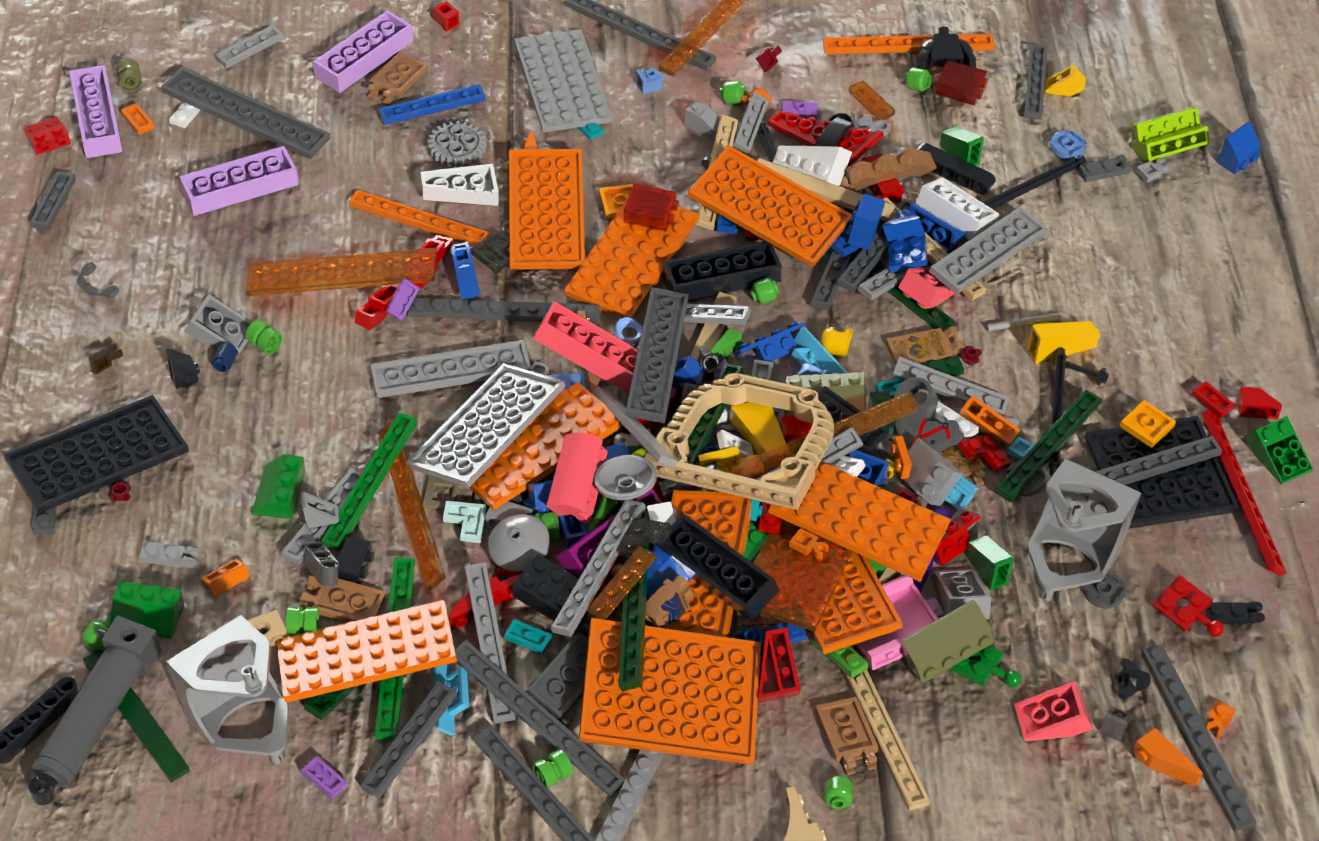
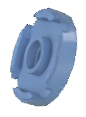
M1060 131L1052 136L1050 148L1060 158L1073 159L1084 154L1086 142L1076 132Z

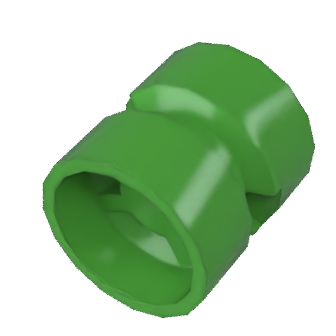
M256 320L251 323L245 334L248 342L257 346L268 355L277 351L283 339L281 333L272 329L262 320Z
M301 607L287 608V634L299 635L301 631L306 633L319 630V607H306L305 610H302Z
M561 749L549 754L547 760L542 758L532 764L533 772L547 788L557 784L558 779L564 780L574 774L569 758Z

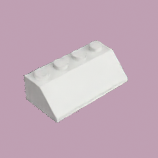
M943 177L922 185L916 204L965 231V238L968 240L989 228L999 216L998 212Z

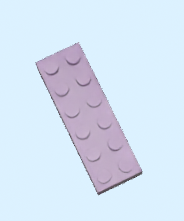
M387 10L314 60L315 78L341 93L412 43V25Z
M105 65L69 71L86 158L122 152Z
M285 146L179 176L183 196L193 216L298 185L297 169Z

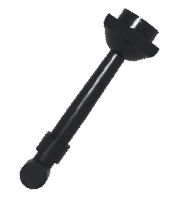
M1065 360L1066 369L1069 368L1094 376L1098 386L1107 382L1109 373L1106 372V368L1094 372Z

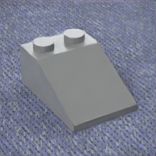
M208 294L184 332L202 343L217 348L221 344L230 343L235 346L239 355L248 342L245 334L253 322Z
M917 438L908 451L912 467L909 479L904 480L929 504L941 506L964 473L920 438Z
M974 568L933 571L944 615L974 599L985 619H990L991 596Z

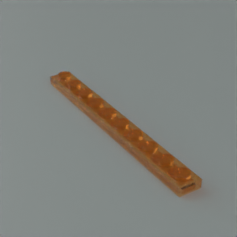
M722 0L659 64L658 71L674 77L747 0Z
M907 392L834 423L833 437L852 427L857 435L860 436L917 412L918 408L912 392ZM807 435L728 469L731 474L758 479L780 467L784 459L795 457Z
M390 421L380 431H378L380 442L383 440L393 421ZM403 447L390 468V474L425 586L432 590L446 579L412 469L406 463L408 457L405 447Z

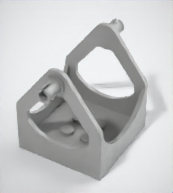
M1064 459L1047 483L1048 500L1038 525L1027 544V550L1038 582L1042 586L1039 596L1043 599L1044 595L1047 594L1045 601L1052 600L1054 591L1097 583L1104 579L1121 552L1141 496L1140 492L1067 459ZM1041 543H1060L1071 546L1088 556L1095 564L1096 569L1095 571L1060 576L1049 570L1040 545Z
M240 615L169 659L166 663L188 723L214 749L218 751L270 756L273 764H281L279 756L282 762L285 760L282 751L287 743L289 702L285 703L283 693L269 672L271 647L269 640ZM259 701H272L275 704L273 730L261 740L222 738L218 735L222 723L237 709Z

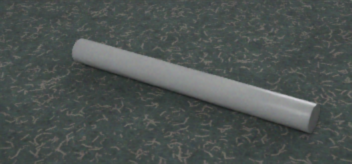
M1060 313L992 323L987 324L986 329L990 332L1058 321L1061 319Z

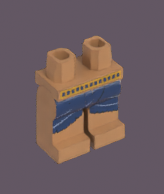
M678 575L673 581L666 579L663 582V586L648 599L645 617L647 626L667 629L675 620L682 617L684 611L686 613L689 611L690 605L688 602L694 594L688 588L690 584L687 579L681 575Z

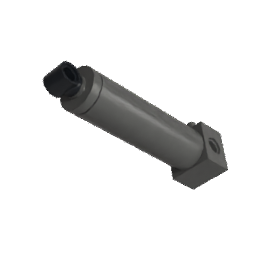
M118 615L108 631L97 630L96 637L102 639L105 650L32 764V770L37 776L30 780L28 787L36 804L47 805L51 803L55 797L54 789L56 787H70L139 674L148 675L161 654L156 630ZM46 788L44 791L38 792L40 789Z

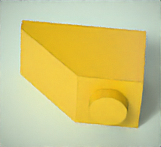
M1073 64L1045 79L1044 91L1048 94L1072 96L1085 89L1086 77Z

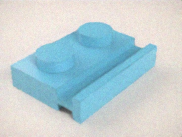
M962 475L945 500L957 510L960 507L965 509L979 487Z

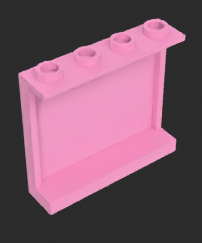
M906 575L882 584L903 623V629L855 644L872 670L905 657L901 640L938 620V617L914 585L913 579Z

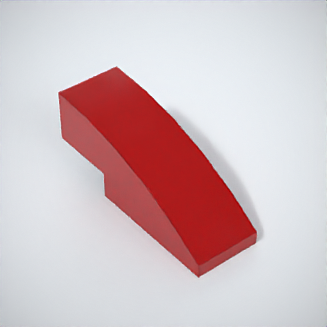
M388 283L368 296V302L356 310L355 323L368 330L376 327L388 315L385 309L398 286Z

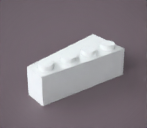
M779 146L773 163L840 186L852 152L842 147Z
M493 164L420 172L423 200L498 206L499 192Z

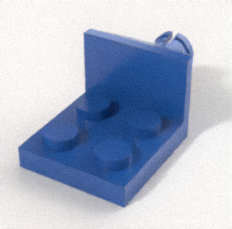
M903 209L904 215L899 210L896 219L883 224L888 241L889 269L891 273L927 265V242L920 217L911 215V212L907 209Z

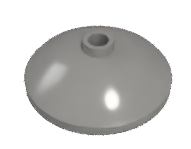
M622 455L604 462L597 469L594 481L597 490L602 495L614 500H631L647 493L654 486L657 474L654 465L649 460L635 455Z
M526 514L513 515L499 522L492 530L488 541V549L492 560L500 568L510 572H523L537 554L545 558L550 547V535L544 523L538 518Z

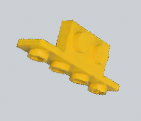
M737 446L698 455L699 466L701 467L716 462L720 471L739 476H747L763 471L758 455L740 458Z

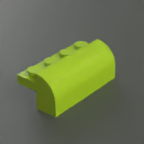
M1198 107L1187 108L1133 124L1135 140H1132V145L1140 159L1145 161L1156 160L1210 144L1208 126L1200 125Z

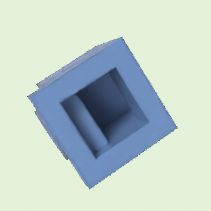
M656 68L642 72L636 70V85L642 94L662 89L664 76L661 71L658 72Z

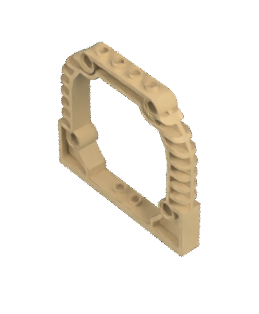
M731 373L725 379L714 380L713 385L704 384L699 386L698 390L690 392L688 397L682 401L681 406L678 407L667 428L663 427L656 437V440L676 459L675 467L671 468L658 463L649 452L646 453L644 458L654 465L657 477L798 510L815 479V470L818 468L820 461L828 450V446L832 442L834 422L825 405L819 401L818 393L812 389L739 373ZM748 401L793 411L797 419L812 424V428L796 456L784 459L781 462L780 469L763 475L761 480L688 464V438L703 414L720 403L739 405Z

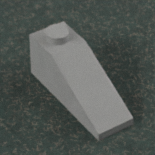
M695 100L685 109L684 125L715 140L720 117L710 107Z

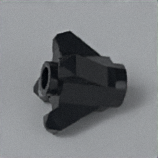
M706 345L699 347L700 355L696 361L705 370V378L709 381L714 379V372L719 363L723 361L722 354L714 356L709 352Z
M1123 658L1120 663L1123 669L1120 673L1117 672L1114 678L1120 686L1118 697L1126 700L1138 691L1149 687L1150 675L1140 670L1129 659Z

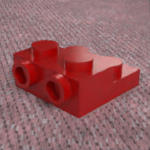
M58 117L23 128L36 155L71 144L69 133Z

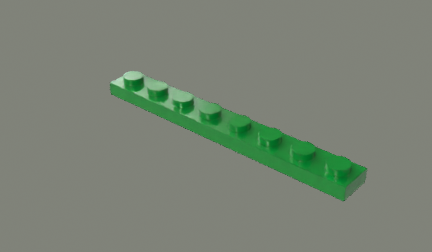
M398 413L339 510V522L331 524L322 538L321 542L326 547L341 551L346 538L351 535L418 423L416 417Z

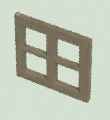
M429 475L423 508L445 509L446 501L433 500L435 486L453 488L450 501L455 502L458 489H471ZM475 493L473 503L481 504L482 499Z

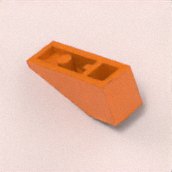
M973 395L963 406L959 414L977 425L979 432L985 435L989 434L990 437L1007 445H1010L1021 431L1020 428Z
M1156 728L1136 741L1133 754L1138 761L1143 762L1148 768L1193 786L1199 784L1203 772Z

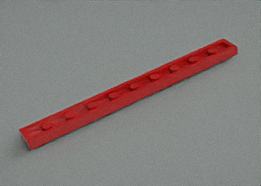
M1207 409L1201 413L1204 419L1203 425L1222 449V453L1218 458L1223 462V470L1231 480L1229 484L1238 496L1236 500L1245 512L1243 516L1252 528L1250 532L1259 544L1257 548L1266 560L1264 564L1270 572L1282 576L1287 571L1218 416Z

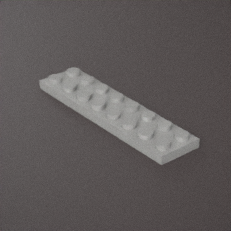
M1019 207L932 265L929 272L957 295L1043 236L1047 228Z
M524 340L370 364L377 398L487 381L503 363L531 371Z

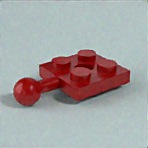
M1181 575L1152 603L1153 608L1184 632L1196 620L1207 627V632L1212 637H1219L1224 632V626L1220 621H1211L1203 614L1213 603V599ZM1180 599L1188 601L1186 607H1179L1176 603Z

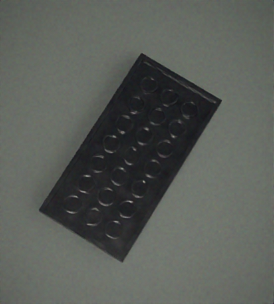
M151 395L3 455L5 462L39 514L189 452V448L158 401Z

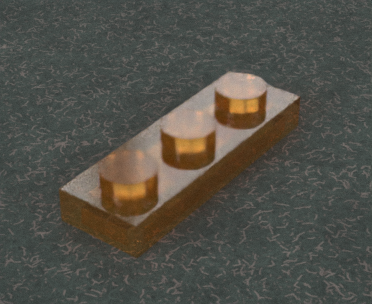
M862 80L849 86V93L877 119L886 120L895 115V109L865 81Z

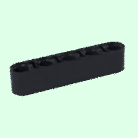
M922 142L916 148L930 152L937 167L931 172L980 195H985L996 182V178L992 173L928 143Z
M63 677L0 731V749H2L0 750V763L11 761L66 712L79 691L74 678Z

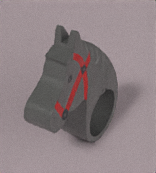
M921 377L908 378L897 387L892 405L893 419L899 435L903 436L908 450H910L916 439L920 438L940 454L944 449L959 444L964 438V432L955 420H948L942 424L933 421L938 405V397L930 383ZM919 389L929 392L927 400L920 407L914 408V410L905 409V399L911 392Z

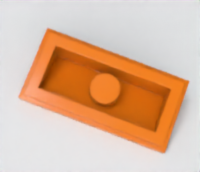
M234 559L206 575L201 581L211 594L216 597L249 578L250 574L243 562Z

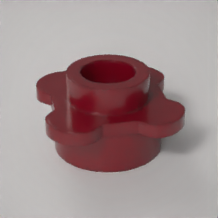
M965 346L961 359L968 365L978 363L982 351Z
M122 482L114 484L111 487L112 495L110 500L112 502L129 501L131 499L129 495L131 486Z

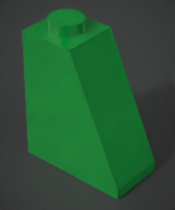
M955 126L942 132L940 146L947 153L977 166L980 164L984 138Z
M987 535L969 541L966 555L988 589L991 591L1007 585L1014 561L1012 556Z

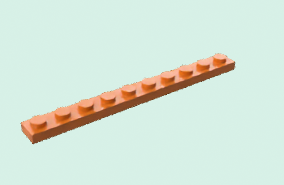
M958 34L959 39L968 42L973 51L994 50L995 44L992 34ZM933 35L823 38L824 54L918 52L920 46L926 40L932 39Z

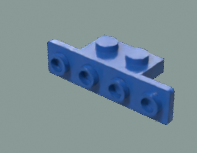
M794 322L788 325V329L784 331L780 328L771 332L772 336L768 338L764 335L755 339L754 344L749 345L747 342L739 346V350L734 355L737 357L756 349L762 361L772 362L793 353L794 349L798 348L791 333L800 330L801 327L806 325L804 322L800 324Z

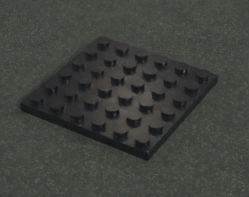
M1192 416L1174 419L1176 421L1175 426L1152 448L1121 427L1086 432L1085 440L1099 471L1206 438L1207 435L1199 417ZM1217 457L1125 485L1141 493L1129 529L1236 513L1239 510V505Z

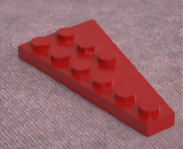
M778 111L768 120V126L807 146H814L821 133L832 121L824 120V122L816 121L814 117L806 119L799 117V114ZM865 127L861 129L851 128L845 139L840 138L836 147H842L852 152L847 165L850 167L882 139L884 134L880 130L876 132L868 131V128Z

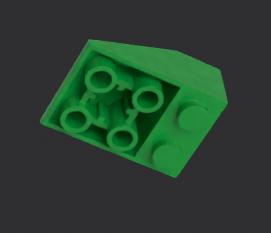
M1287 416L1245 435L1253 454L1280 484L1314 470Z

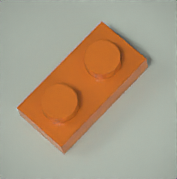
M137 103L121 109L122 116L138 135L154 129V123Z
M895 436L894 443L890 446V454L895 459V470L899 471L901 479H909L912 463L903 436Z

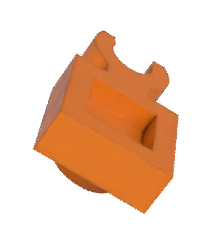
M801 528L789 541V547L805 555L812 552L815 558L821 560L823 552L819 550L825 552L829 550L827 543L818 542V536Z
M1215 700L1207 718V721H1209L1206 726L1208 732L1211 729L1216 730V738L1219 739L1223 728H1228L1236 709Z

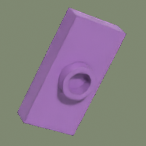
M783 101L782 111L799 114L801 118L808 119L809 117H814L817 119L818 103Z
M402 278L385 312L402 321L420 288L407 279Z
M318 756L301 769V774L331 800L348 786V782Z

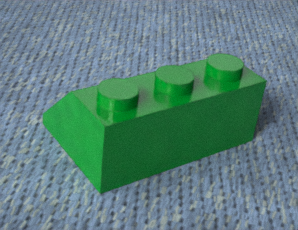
M283 454L265 465L253 505L252 515L285 519L293 518L305 475L304 457Z
M119 580L112 601L110 626L118 615L156 630L157 637L172 639L184 607L182 591Z

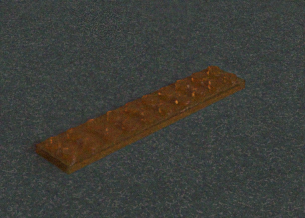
M427 248L251 262L248 266L246 294L247 296L395 285L399 284L403 278L411 283L434 282L436 249Z

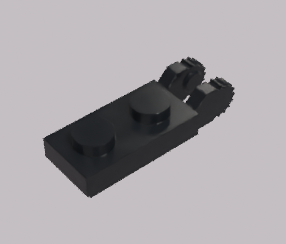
M1255 601L1247 604L1213 602L1204 611V615L1211 621L1217 620L1222 624L1247 625L1248 623H1260L1265 620L1264 614L1260 613L1263 609L1262 604Z

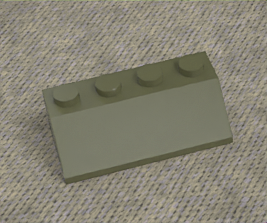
M865 372L786 376V384L812 389L817 393L826 386L861 412L866 413L867 388ZM786 410V416H795L793 411Z
M973 599L901 640L909 669L923 684L994 643V638L988 622Z

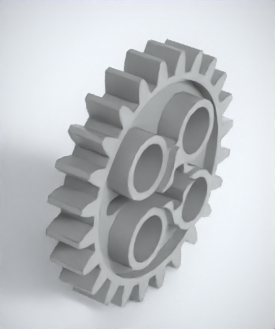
M451 121L448 126L443 123V128L437 126V131L432 130V135H429L428 150L431 153V157H435V161L441 160V165L447 163L448 167L451 164H454L455 167L458 164L464 167V163L471 165L472 160L477 162V157L482 158V153H485L486 137L483 136V131H479V127L473 128V124L467 126L466 122L460 124L459 121L456 124H453Z

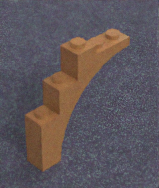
M909 148L897 156L885 154L871 163L865 161L855 163L846 169L840 187L855 192L867 186L906 176L922 177L937 167L930 152Z

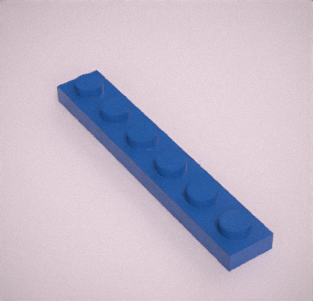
M480 84L379 108V115L383 124L387 125L485 101V94Z

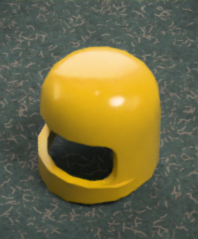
M828 327L822 333L821 344L831 355L846 357L854 330L846 328L845 332H838L834 330V327Z

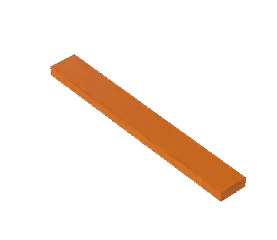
M356 190L349 200V206L452 238L462 243L469 242V245L481 249L490 237V232L360 190Z

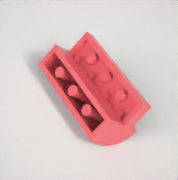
M588 433L565 434L547 502V507L558 516L572 514L583 524L591 523L598 495L594 476L597 469L606 462L608 451L602 446L603 440Z

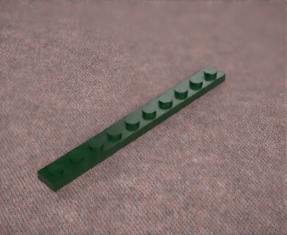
M646 516L639 518L626 541L618 686L622 692L642 687L650 527V521Z

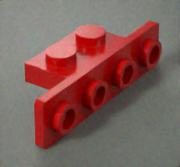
M964 511L953 521H950L934 554L938 565H945L967 550L968 542L971 541L967 528L981 519L980 514Z

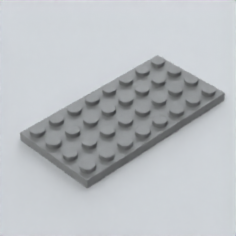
M582 29L514 38V44L542 132L584 127L588 123H597V125L612 123V116Z
M503 363L406 462L408 468L469 488L566 387L564 380Z

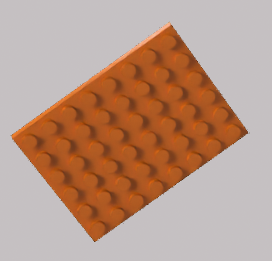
M591 618L579 741L753 765L755 760L761 642L645 626L642 687L622 692L618 687L622 622Z

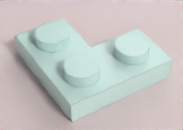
M446 501L443 522L462 524L460 541L481 543L487 505Z

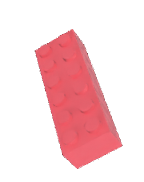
M554 301L533 339L629 394L638 349Z

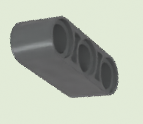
M309 541L305 543L304 564L321 585H337L339 563L322 542Z

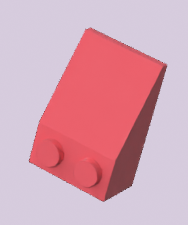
M931 266L909 268L898 288L903 291L906 297L915 299L920 307L924 309L933 308L955 294L929 272Z
M1075 681L1014 704L1025 741L1073 737L1093 729L1083 695Z

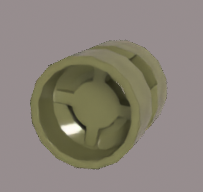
M129 58L119 61L116 65V71L121 89L126 92L139 90L143 82L137 61Z

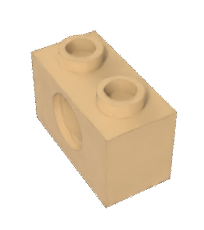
M277 610L247 620L269 640L271 647L277 646L278 639L287 637L285 625Z

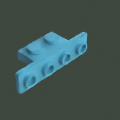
M801 327L794 339L799 348L794 349L792 356L799 365L802 366L803 363L810 364L822 370L823 373L824 370H827L826 374L848 373L805 327Z
M450 663L434 667L433 675L434 686L437 682H440L454 689L457 693V696L436 723L437 730L452 736L455 734L454 716L469 707L467 671L460 667L452 672Z

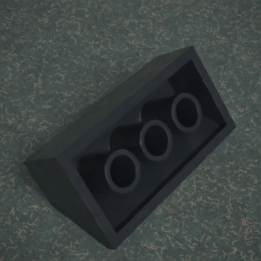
M824 386L818 392L819 401L825 405L827 411L832 416L834 422L833 437L853 427L863 443V446L856 450L872 456L889 431Z

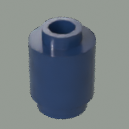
M230 343L220 345L213 358L214 369L219 372H226L232 367L238 355L234 345Z

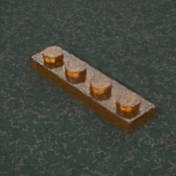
M638 547L599 596L586 610L587 613L596 619L606 620L657 557L654 553Z

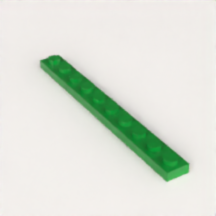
M394 558L388 613L411 608L415 558ZM404 675L381 680L375 740H395L398 736Z

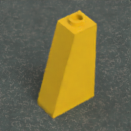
M1091 321L1034 324L1031 328L1027 352L1033 362L1038 364L1054 359L1058 348H1064L1066 356L1096 348L1100 332Z
M752 402L731 405L730 420L746 441L751 443L753 450L768 469L780 467L781 462L789 458V450L773 408Z

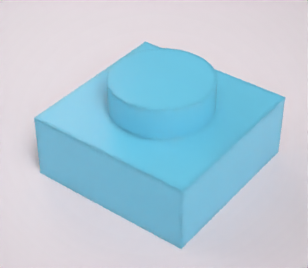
M1018 437L1009 446L1007 453L1020 461L1034 445Z

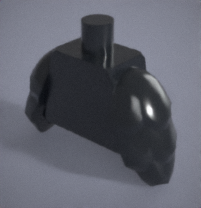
M940 27L938 29L939 34H934L932 39L926 40L918 50L916 58L917 68L924 69L929 59V67H957L963 64L970 73L977 71V60L973 54L972 47L965 40L959 39L957 34H949L948 27Z

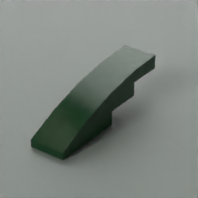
M356 686L313 696L305 703L304 710L322 720Z

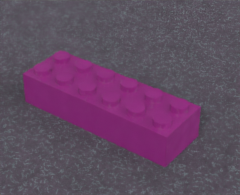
M653 488L644 495L632 499L633 501L644 503L645 507L662 503ZM619 510L556 556L567 572L577 578L581 577ZM626 543L610 571L625 560Z

